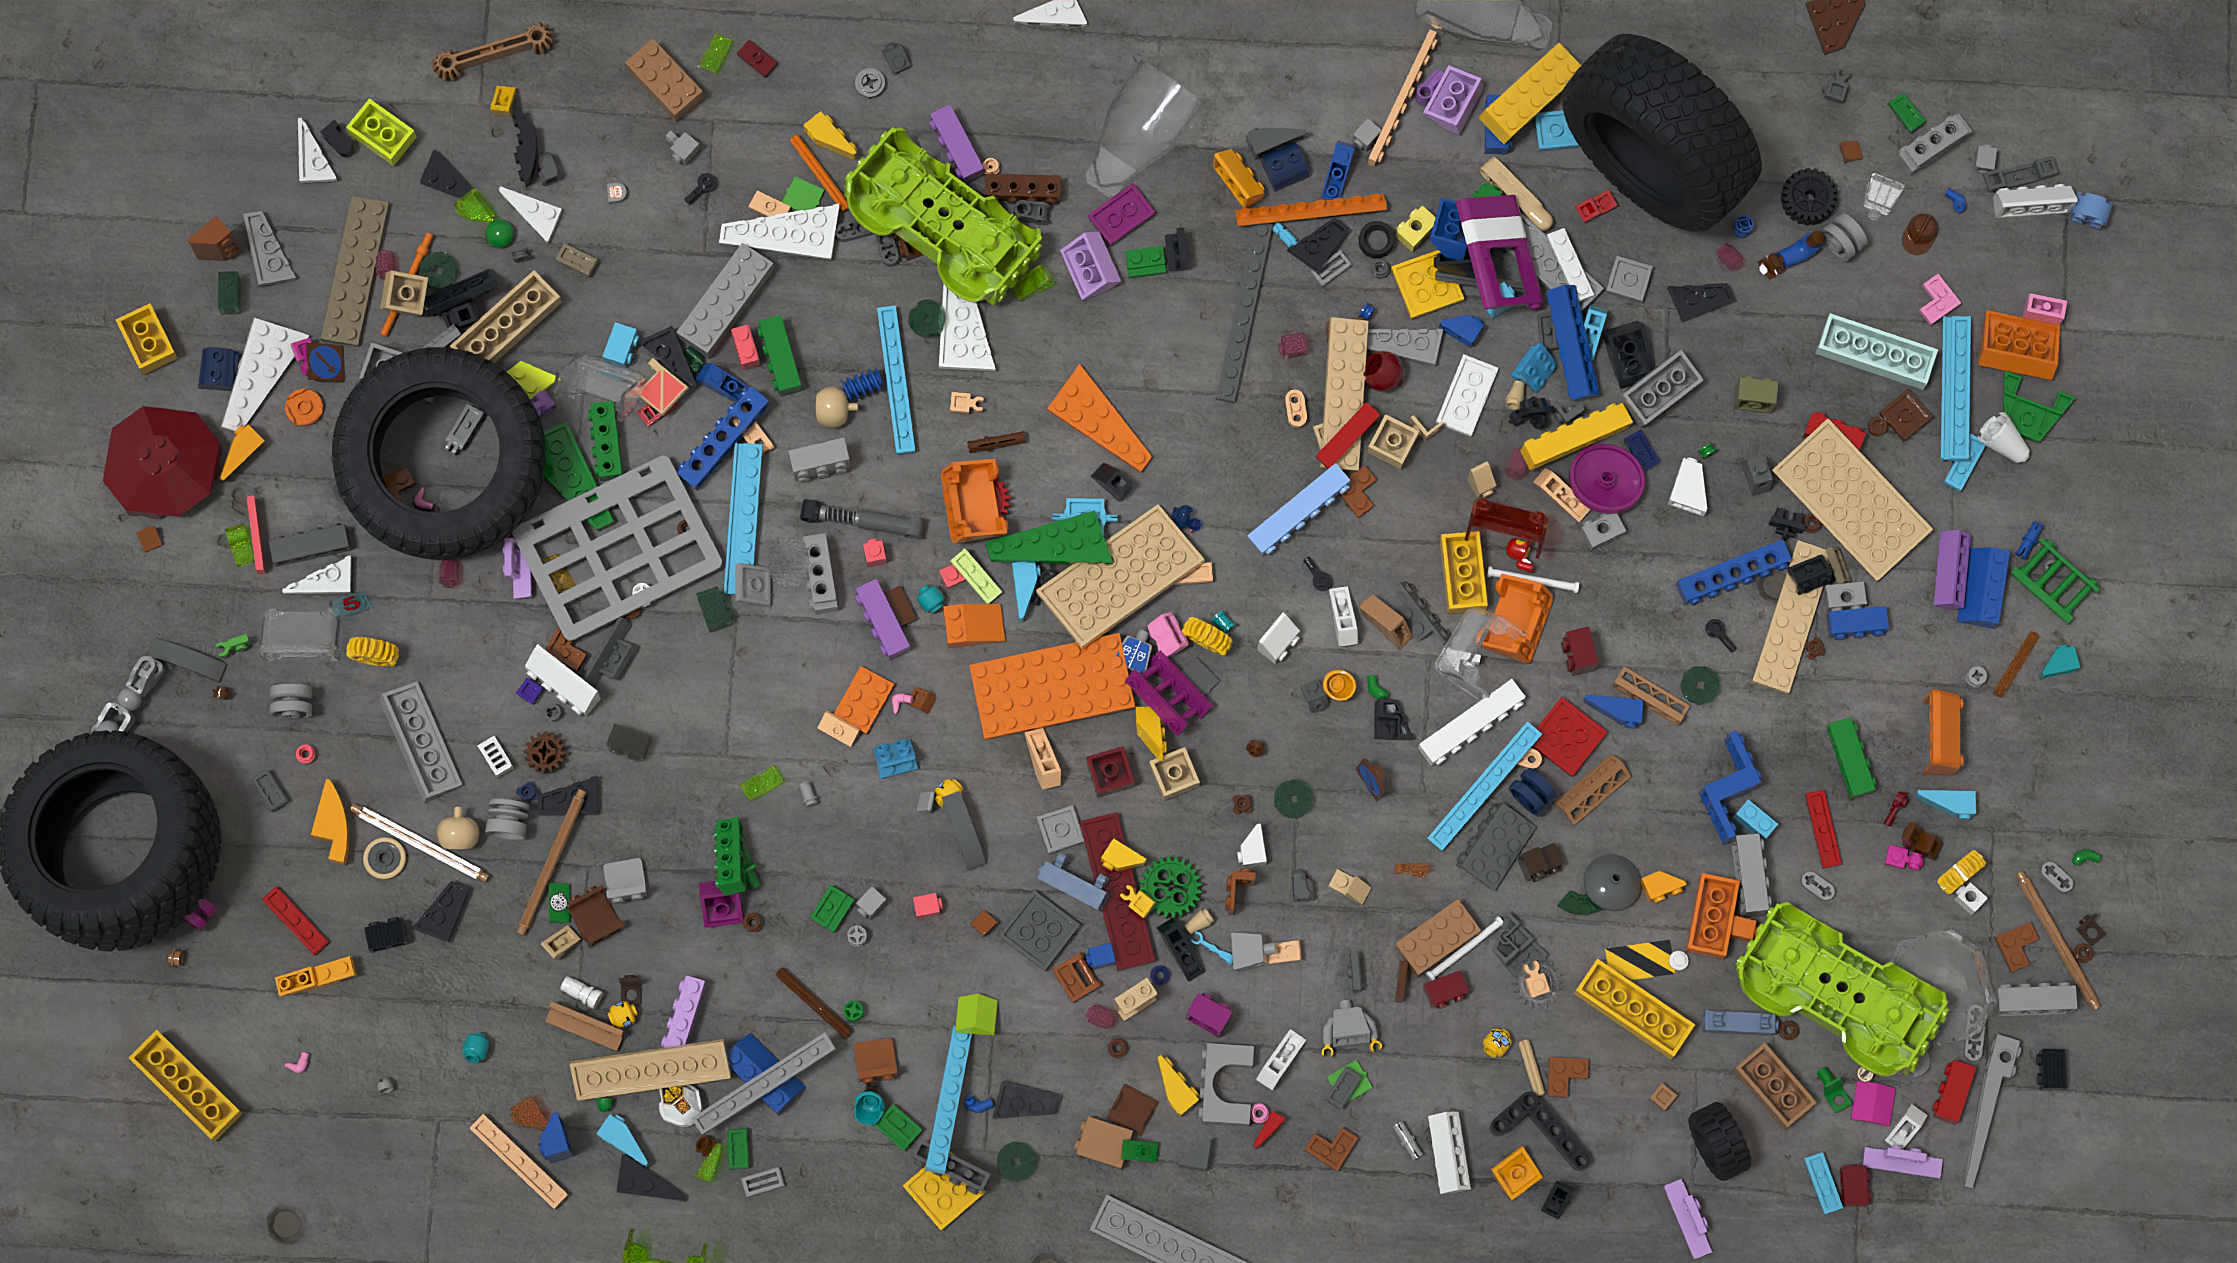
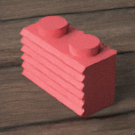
M749 325L732 329V338L741 369L747 370L760 366Z

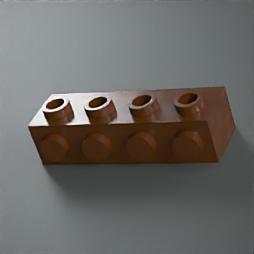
M985 174V198L994 196L999 203L1000 201H1007L1009 204H1015L1019 200L1045 202L1050 205L1060 203L1061 175Z

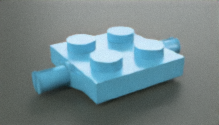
M1066 498L1064 514L1053 513L1052 521H1060L1095 510L1104 536L1106 522H1117V514H1106L1104 499Z

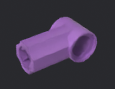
M1436 69L1423 84L1419 85L1415 97L1419 105L1426 106L1444 72ZM1425 92V93H1427L1429 96L1424 97V96H1422L1420 93Z
M546 390L540 391L532 398L531 402L539 417L549 414L556 408V404Z

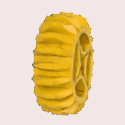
M1190 617L1185 622L1182 633L1191 641L1218 655H1226L1230 650L1233 641L1223 631L1194 617Z
M353 637L349 639L346 648V655L350 659L374 666L392 667L396 664L399 657V649L396 645L375 638Z
M1976 850L1971 851L1938 879L1937 883L1940 885V888L1947 894L1953 893L1985 866L1986 861L1983 859L1984 857Z

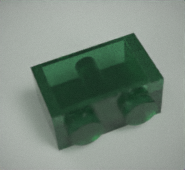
M238 271L218 272V309L221 315L241 314V277Z
M718 586L696 593L709 633L731 626L730 620L733 619L730 608H725L724 602L727 600L724 591H719Z

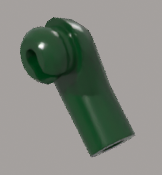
M689 346L684 353L691 358L692 372L699 373L703 368V357Z

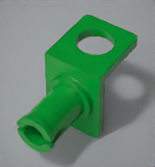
M745 848L746 882L750 890L760 886L761 882L753 870L756 865Z
M1827 1067L1821 1068L1817 1072V1076H1819L1824 1084V1097L1833 1111L1838 1113L1851 1106L1852 1102L1842 1088L1841 1077L1834 1079ZM1836 1096H1841L1845 1102L1838 1106L1834 1104L1833 1099Z

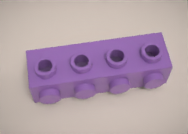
M949 104L931 113L930 121H928L933 132H937L939 136L937 140L940 146L945 147L947 160L949 163L953 162L956 168L954 169L956 177L962 179L963 183H967L983 175L984 168L951 105Z
M1962 530L1940 532L1934 605L1944 610L1964 608L1970 534Z
M877 579L856 588L857 594L854 597L858 605H862L865 610L862 613L866 622H871L873 626L871 632L874 638H879L882 644L879 648L883 656L887 655L889 660L910 651V645Z

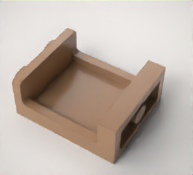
M1088 1116L1087 1121L1083 1120L1080 1127V1132H1083L1081 1140L1077 1139L1074 1150L1077 1151L1076 1156H1082L1121 1170L1124 1162L1121 1159L1123 1140H1131L1133 1131Z

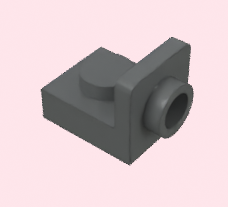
M1580 403L1577 406H1570L1565 410V414L1558 405L1555 407L1554 418L1559 424L1568 425L1583 415L1585 409Z

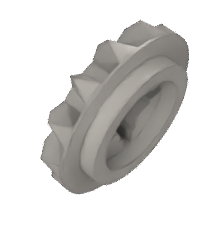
M864 69L856 76V90L860 95H864L867 98L876 97L884 89V76L876 69ZM867 77L871 82L875 81L873 89L869 85L865 86L867 84Z

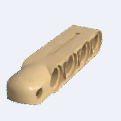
M1492 157L1479 168L1480 174L1491 185L1498 187L1499 191H1502L1501 195H1516L1520 213L1538 229L1545 232L1552 227V216L1543 208L1539 200L1497 158Z

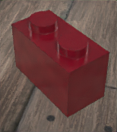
M1461 970L1423 985L1431 1008L1441 1009L1448 1005L1447 1002L1452 1000L1455 1003L1466 999L1465 996L1469 993Z
M1866 1165L1840 1167L1841 1203L1843 1207H1866L1868 1202H1871V1191L1867 1188V1182H1870V1172L1866 1170Z

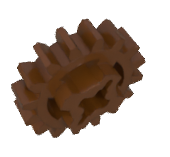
M545 731L544 736H541L538 732L536 739L531 736L532 742H526V746L529 749H524V753L528 754L525 757V761H530L528 766L530 768L535 766V772L541 769L542 774H545L546 770L553 773L552 768L554 767L559 770L558 763L564 764V760L561 757L566 756V752L562 751L566 748L565 745H559L562 739H555L556 735L554 733L549 736L547 731ZM550 742L554 743L557 746V749L552 748L550 746ZM547 748L549 753H546V756L544 758L542 753L544 752V749ZM533 756L540 759V764L533 759Z

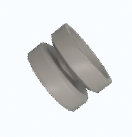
M1845 213L1838 214L1832 223H1828L1820 230L1824 236L1823 242L1828 249L1843 261L1851 259L1856 253L1855 250L1860 251L1868 243L1867 236L1860 225Z
M279 684L270 687L269 697L274 701L269 705L270 716L281 719H302L312 716L313 706L307 702L313 698L312 687L302 684Z

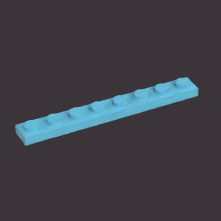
M896 305L879 307L877 312L896 455L915 453Z
M1527 721L1427 839L1442 851L1542 733Z
M953 1026L925 1167L926 1171L945 1174L972 1036V1034L956 1033V1026Z

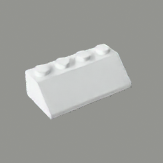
M2064 184L2048 188L2045 185H2041L2034 189H2028V187H2019L2016 190L2002 188L1996 191L1993 196L1996 218L2070 213L2078 202L2072 187L2065 186Z
M536 645L525 665L528 671L526 674L534 681L536 679L542 682L541 686L548 692L554 691L557 694L556 698L562 703L568 702L572 705L571 709L579 716L583 714L587 717L601 700L598 691L541 646Z

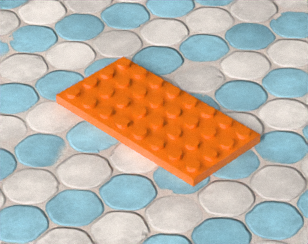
M1120 633L1099 637L1083 649L1077 642L969 665L985 740L1135 708L1132 689L1125 682L1129 675Z

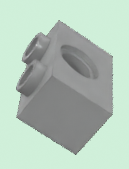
M1603 513L1599 516L1600 519L1596 521L1592 519L1583 524L1580 533L1590 552L1625 535L1626 529L1617 513ZM1603 526L1607 529V532L1600 533L1597 527Z
M1864 582L1826 585L1823 589L1826 612L1861 609L1867 604ZM1841 595H1847L1850 602H1843Z

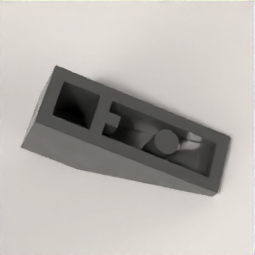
M1255 128L1247 134L1246 142L1254 159L1257 160L1263 155L1306 139L1307 131L1306 129Z

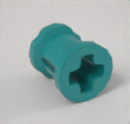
M1222 610L1212 618L1211 622L1215 623L1227 634L1235 627L1236 623L1232 622L1225 615L1226 612Z

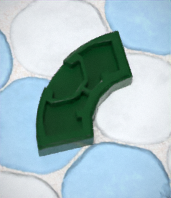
M1571 890L1557 905L1562 910L1575 915H1591L1603 910L1595 905L1587 894L1580 895Z

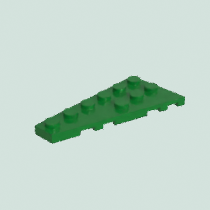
M567 422L544 431L546 444L544 478L567 501L596 488L597 485ZM596 494L586 498L588 503L598 499ZM608 509L586 520L596 531L614 524Z
M1095 510L985 542L991 562L1014 563L1015 561H1026L1027 563L1075 564L1080 562L1112 564V559Z

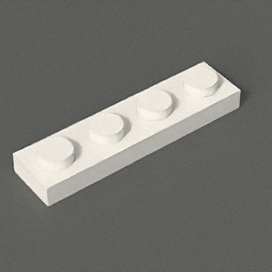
M1565 228L1547 234V240L1567 284L1576 286L1579 302L1594 297V293Z

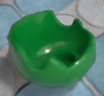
M498 219L488 225L485 236L491 246L504 248L511 244L515 236V230L508 221Z

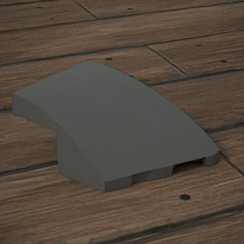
M1507 912L1492 951L1508 971L1521 983L1528 976L1523 970V965L1527 964L1529 970H1532L1534 968L1532 961H1537L1540 965L1548 958V954L1534 941V938L1521 924Z

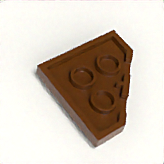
M1812 0L1806 2L1807 11L1824 55L1842 50L1865 4L1864 0Z

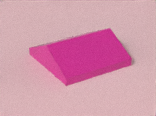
M1857 1081L1851 1120L1890 1127L1896 1088L1879 1083Z

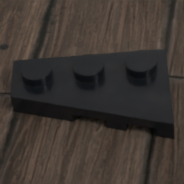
M597 775L590 777V779L538 795V815H566L578 789L586 792L585 801L578 815H597Z
M1002 1081L992 1119L1054 1114L1059 1095Z

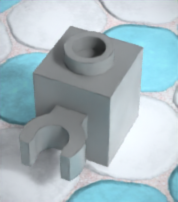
M669 131L665 136L667 137L666 140L673 145L670 148L671 157L679 164L683 163L686 166L700 150L699 143L686 132L680 138L672 131Z

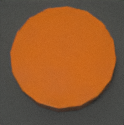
M302 388L295 390L287 398L285 404L286 415L292 423L298 426L307 427L319 421L323 414L324 406L322 399L314 391Z

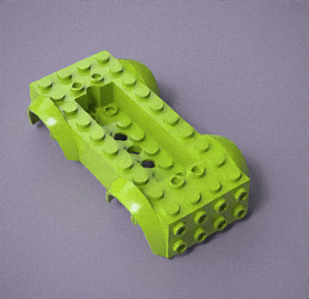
M892 127L888 132L885 131L880 137L881 141L869 149L868 156L866 158L862 157L857 163V168L854 172L850 171L845 178L844 196L847 198L848 207L853 217L865 229L874 234L889 235L895 233L936 263L942 282L959 298L969 302L986 300L993 306L997 302H1001L1007 294L1005 292L1016 285L1020 274L1024 275L1028 271V265L1031 261L1035 262L1041 254L1039 251L1043 246L1041 245V229L1038 227L1036 230L1018 221L1017 217H1013L1014 214L1008 213L994 196L982 197L949 172V163L939 162L928 155L924 148L917 146L903 128ZM931 199L934 205L931 208H927L923 205V201ZM940 210H946L949 213V215L946 217H942L938 214V212ZM961 221L964 227L961 230H956L953 227V223Z
M1788 902L1777 903L1775 908L1771 907L1766 915L1767 920L1765 924L1761 923L1759 925L1755 940H1750L1746 947L1747 952L1745 956L1741 955L1736 963L1737 978L1740 979L1741 988L1746 996L1754 1004L1771 1014L1786 1017L1797 1012L1842 1038L1843 1047L1850 1058L1874 1074L1889 1077L1898 1073L1906 1076L1910 1072L1914 1073L1919 1064V1056L1926 1054L1929 1048V1040L1935 1039L1939 1032V1024H1944L1949 1015L1950 1009H1948L1946 993L1892 962L1882 966L1842 943V933L1811 917ZM1823 973L1831 976V981L1827 984H1823L1819 980L1820 975ZM1839 983H1845L1848 989L1845 992H1839L1836 987ZM1856 993H1862L1865 996L1863 1003L1859 1004L1854 1001L1853 997Z

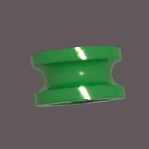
M1711 442L1702 447L1698 453L1703 455L1702 459L1704 460L1713 455L1717 449L1713 448V443Z

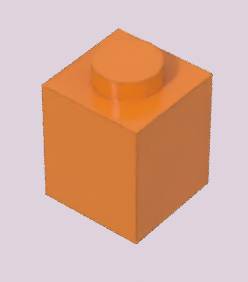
M1734 916L1730 938L1750 942L1751 939L1757 936V921Z

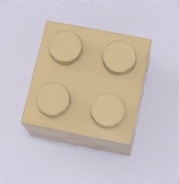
M392 270L386 272L380 310L416 317L422 315L428 277Z
M1385 414L1368 446L1367 453L1401 470L1418 438L1419 431Z
M1185 747L1164 755L1163 761H1159L1157 758L1149 761V768L1163 801L1199 787L1200 781Z

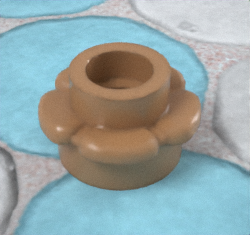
M175 948L168 955V963L174 968L182 966L184 959L183 951H178Z

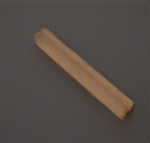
M2031 631L1993 691V694L2001 698L2005 694L2039 638L2037 633Z

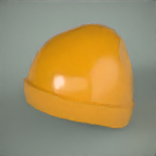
M1331 670L1323 679V690L1327 696L1336 701H1346L1355 693L1356 682L1353 676L1344 670Z

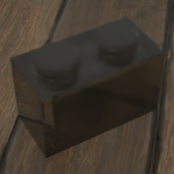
M614 723L606 745L610 749L609 752L616 755L621 753L628 755V759L638 762L639 760L644 761L652 738L650 735Z

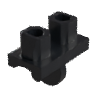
M1539 398L1533 402L1532 399H1525L1519 403L1522 412L1517 414L1518 420L1530 419V423L1535 429H1542L1547 422L1546 414L1554 412L1555 409L1554 406H1547L1545 398Z
M1777 508L1774 515L1770 518L1768 525L1776 527L1775 533L1782 535L1781 540L1785 541L1787 536L1794 538L1795 533L1802 534L1806 525L1803 524L1804 514L1794 513L1792 520L1785 519L1787 510Z

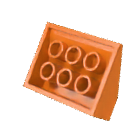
M1986 310L1979 347L1978 365L2052 380L2058 366L2060 325Z

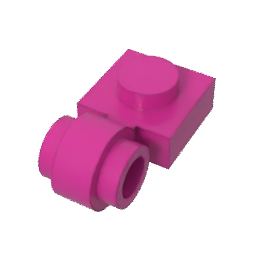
M310 338L290 344L296 361H304L300 365L301 373L304 376H308L306 343H312Z
M1889 845L1884 865L1904 869L1906 863L1909 869L1919 871L1923 866L1924 859L1922 854L1912 852L1911 856H1907L1908 849Z

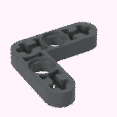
M857 220L845 222L836 227V238L840 242H848L875 235L883 263L888 267H893L898 263L899 255L893 234L877 235L868 230L859 232L856 229L859 224ZM850 226L854 227V235H852ZM841 229H845V231H850L847 232V236L843 237V235L840 234ZM888 236L891 241L889 244L884 245L880 242V238ZM890 248L891 255L895 256L893 261L885 259L888 257L886 249Z

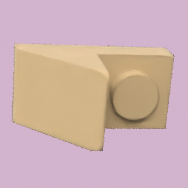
M1338 869L1328 886L1363 905L1371 890V887L1357 876L1353 878Z
M567 925L543 941L541 945L554 959L559 960L567 950L580 941V938Z

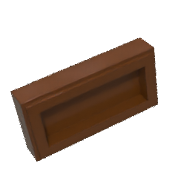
M901 586L884 593L901 628L917 621Z
M1400 961L1395 1002L1402 1003L1404 1000L1408 969L1407 961Z

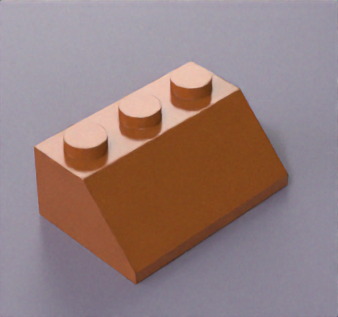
M217 216L187 239L198 260L226 261L228 258L232 259L235 257L239 250L232 233Z

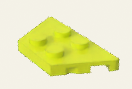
M520 361L507 371L521 385L531 401L537 393L549 389L559 381L557 376L523 361Z

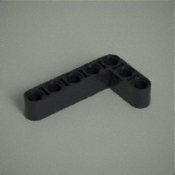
M1529 1091L1522 1094L1490 1123V1132L1498 1137L1504 1135L1527 1115L1574 1170L1583 1171L1590 1163L1589 1155L1534 1092ZM1525 1097L1533 1099L1534 1103L1532 1106L1525 1105ZM1509 1110H1517L1519 1117L1517 1119L1511 1118ZM1537 1112H1544L1546 1120H1538ZM1501 1122L1504 1125V1130L1497 1131L1494 1128V1123ZM1550 1127H1557L1559 1135L1552 1136L1549 1131ZM1563 1142H1570L1572 1150L1565 1151L1562 1147ZM1576 1157H1583L1585 1165L1578 1166L1575 1162Z

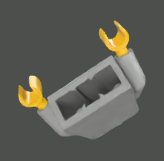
M1341 1001L1339 1003L1340 1009L1333 1011V1016L1328 1018L1323 1028V1044H1325V1047L1322 1049L1323 1057L1324 1050L1327 1048L1331 1050L1332 1057V1043L1333 1047L1370 1043L1369 1049L1371 1052H1374L1373 1044L1377 1043L1379 1050H1381L1382 1044L1377 1041L1378 1033L1375 1021L1367 1013H1363L1360 1007H1352L1351 1001Z

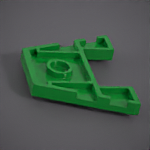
M2005 371L2003 375V412L2010 417L2023 438L2039 443L2074 401L2075 397L2059 391L2053 407L2044 406L2016 395L2022 377Z

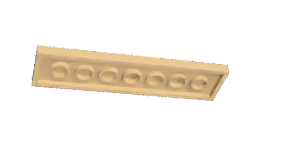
M1330 318L1321 449L1363 406L1365 381L1363 373L1366 366L1368 321ZM1361 436L1336 461L1341 470L1359 471ZM1320 462V468L1327 469V468Z
M1797 540L1789 567L1821 554L1828 564H1830L1825 549ZM1788 572L1786 573L1752 683L1789 694L1823 586L1813 589L1808 593L1798 595L1794 582Z
M724 1039L570 1062L577 1101L729 1079L732 1076Z

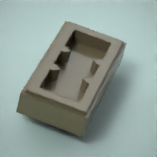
M565 243L555 258L557 262L587 277H590L598 262V259Z
M1829 547L1825 549L1830 561L1829 566L1835 575L1837 583H1851L1840 548Z

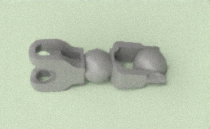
M150 656L141 657L132 669L130 678L125 685L128 688L123 689L119 693L118 703L109 702L105 705L98 717L97 723L91 728V733L103 730L128 732L136 721L132 711L140 707L142 696L145 697L157 685L164 674V665ZM114 710H118L119 714L126 716L120 728L115 721L108 720Z

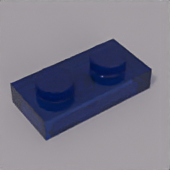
M1642 430L1624 438V442L1632 455L1640 463L1643 471L1660 463Z

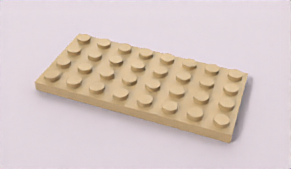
M1829 419L1824 421L1772 470L1876 582L1933 530Z
M1159 504L1105 541L1112 564L1076 562L1036 590V594L1082 649L1205 562V559Z

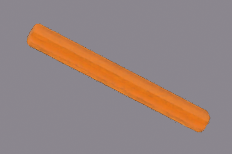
M796 134L791 137V144L834 202L840 204V210L842 212L848 210L846 198L800 136Z

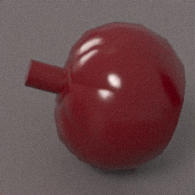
M1384 350L1370 355L1366 360L1363 373L1366 384L1371 389L1380 392L1389 391L1396 385L1401 386L1403 384L1401 379L1403 366L1400 358L1395 353Z

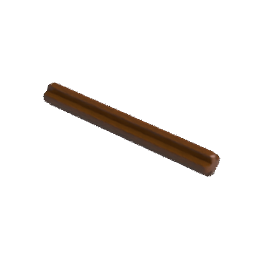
M780 968L777 971L776 976L842 1037L846 1039L851 1035L852 1030L784 968Z

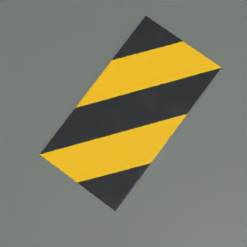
M1670 940L1605 949L1608 966L1628 980L1676 974L1669 964V957L1672 954Z

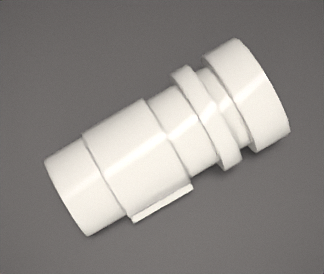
M569 976L565 978L560 989L575 999L581 1000L584 1005L588 1004V1007L592 1009L599 1005L603 996L602 991L595 990L592 986L588 987L586 984Z

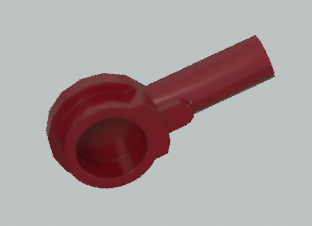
M1899 791L1895 796L1890 813L1884 821L1885 825L1890 827L1896 818L1898 810L1901 807H1906L1910 800L1907 792Z

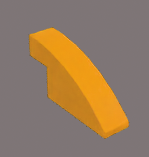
M326 779L311 836L315 839L332 842L328 859L330 862L346 866L350 841L347 815L336 788L329 779Z

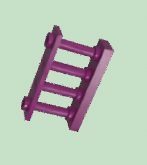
M1160 650L1148 663L1150 668L1142 674L1134 669L1125 682L1179 736L1187 727L1186 721L1195 714L1200 719L1203 718L1212 708L1213 704ZM1157 673L1164 681L1153 688L1146 679ZM1170 687L1177 695L1166 702L1159 693ZM1183 700L1190 709L1180 716L1172 707Z

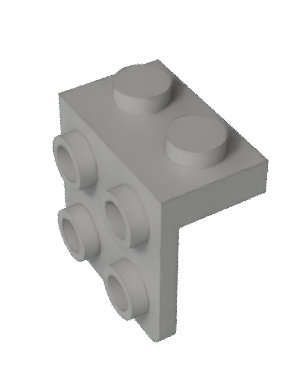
M640 858L607 863L603 866L607 887L606 894L609 903L619 904L627 899L640 900L644 896H648L642 860Z

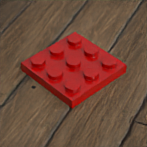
M1561 697L1536 728L1542 735L1532 747L1570 777H1573L1606 735L1607 731Z

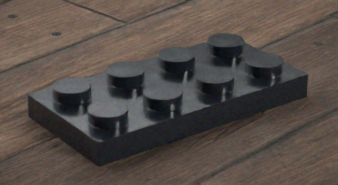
M490 268L426 296L424 309L429 317L438 316L443 310L456 308L461 302L466 300H474L481 293L492 292L498 286V283Z

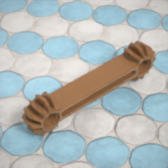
M541 21L538 23V26L532 22L531 28L529 26L525 27L527 31L525 33L456 54H453L451 49L448 53L442 49V55L436 53L437 59L432 60L434 65L432 70L436 72L437 78L442 77L443 81H446L450 77V80L453 81L454 75L460 77V70L529 49H532L534 54L537 53V50H540L543 54V48L549 50V44L554 42L553 38H551L553 32L549 31L548 25L543 27ZM536 35L542 36L538 41L533 40ZM445 63H452V66L449 68L443 67Z

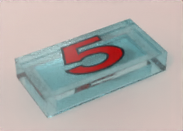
M363 590L329 602L337 620L367 611L372 607Z

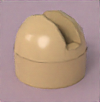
M1860 1067L1858 1070L1859 1079L1865 1082L1871 1080L1874 1073L1869 1072L1863 1077L1862 1074L1866 1069Z

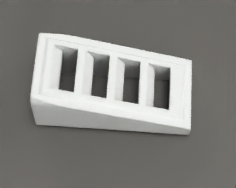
M495 736L477 745L497 778L514 769ZM494 742L495 746L487 751L484 750L485 747ZM496 749L499 750V752H497L496 754L490 757L488 756L489 753L495 751ZM502 755L503 758H501V759H499L498 761L492 763V760H493V759H495V758H497L498 756ZM504 761L506 762V764L501 766L500 768H495V766L499 765L500 763Z

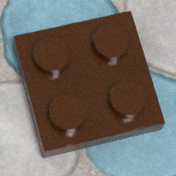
M1909 389L1879 412V415L1886 420L1887 424L1903 442L1933 418Z

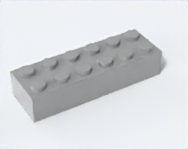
M742 242L676 332L678 339L710 359L774 271L773 262Z

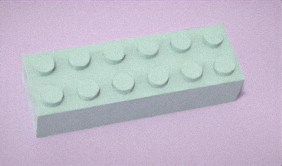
M1830 313L1826 319L1815 354L1923 390L1928 383L1938 349Z

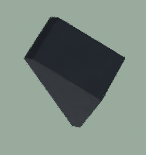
M1555 1181L1541 1211L1559 1220L1574 1189Z

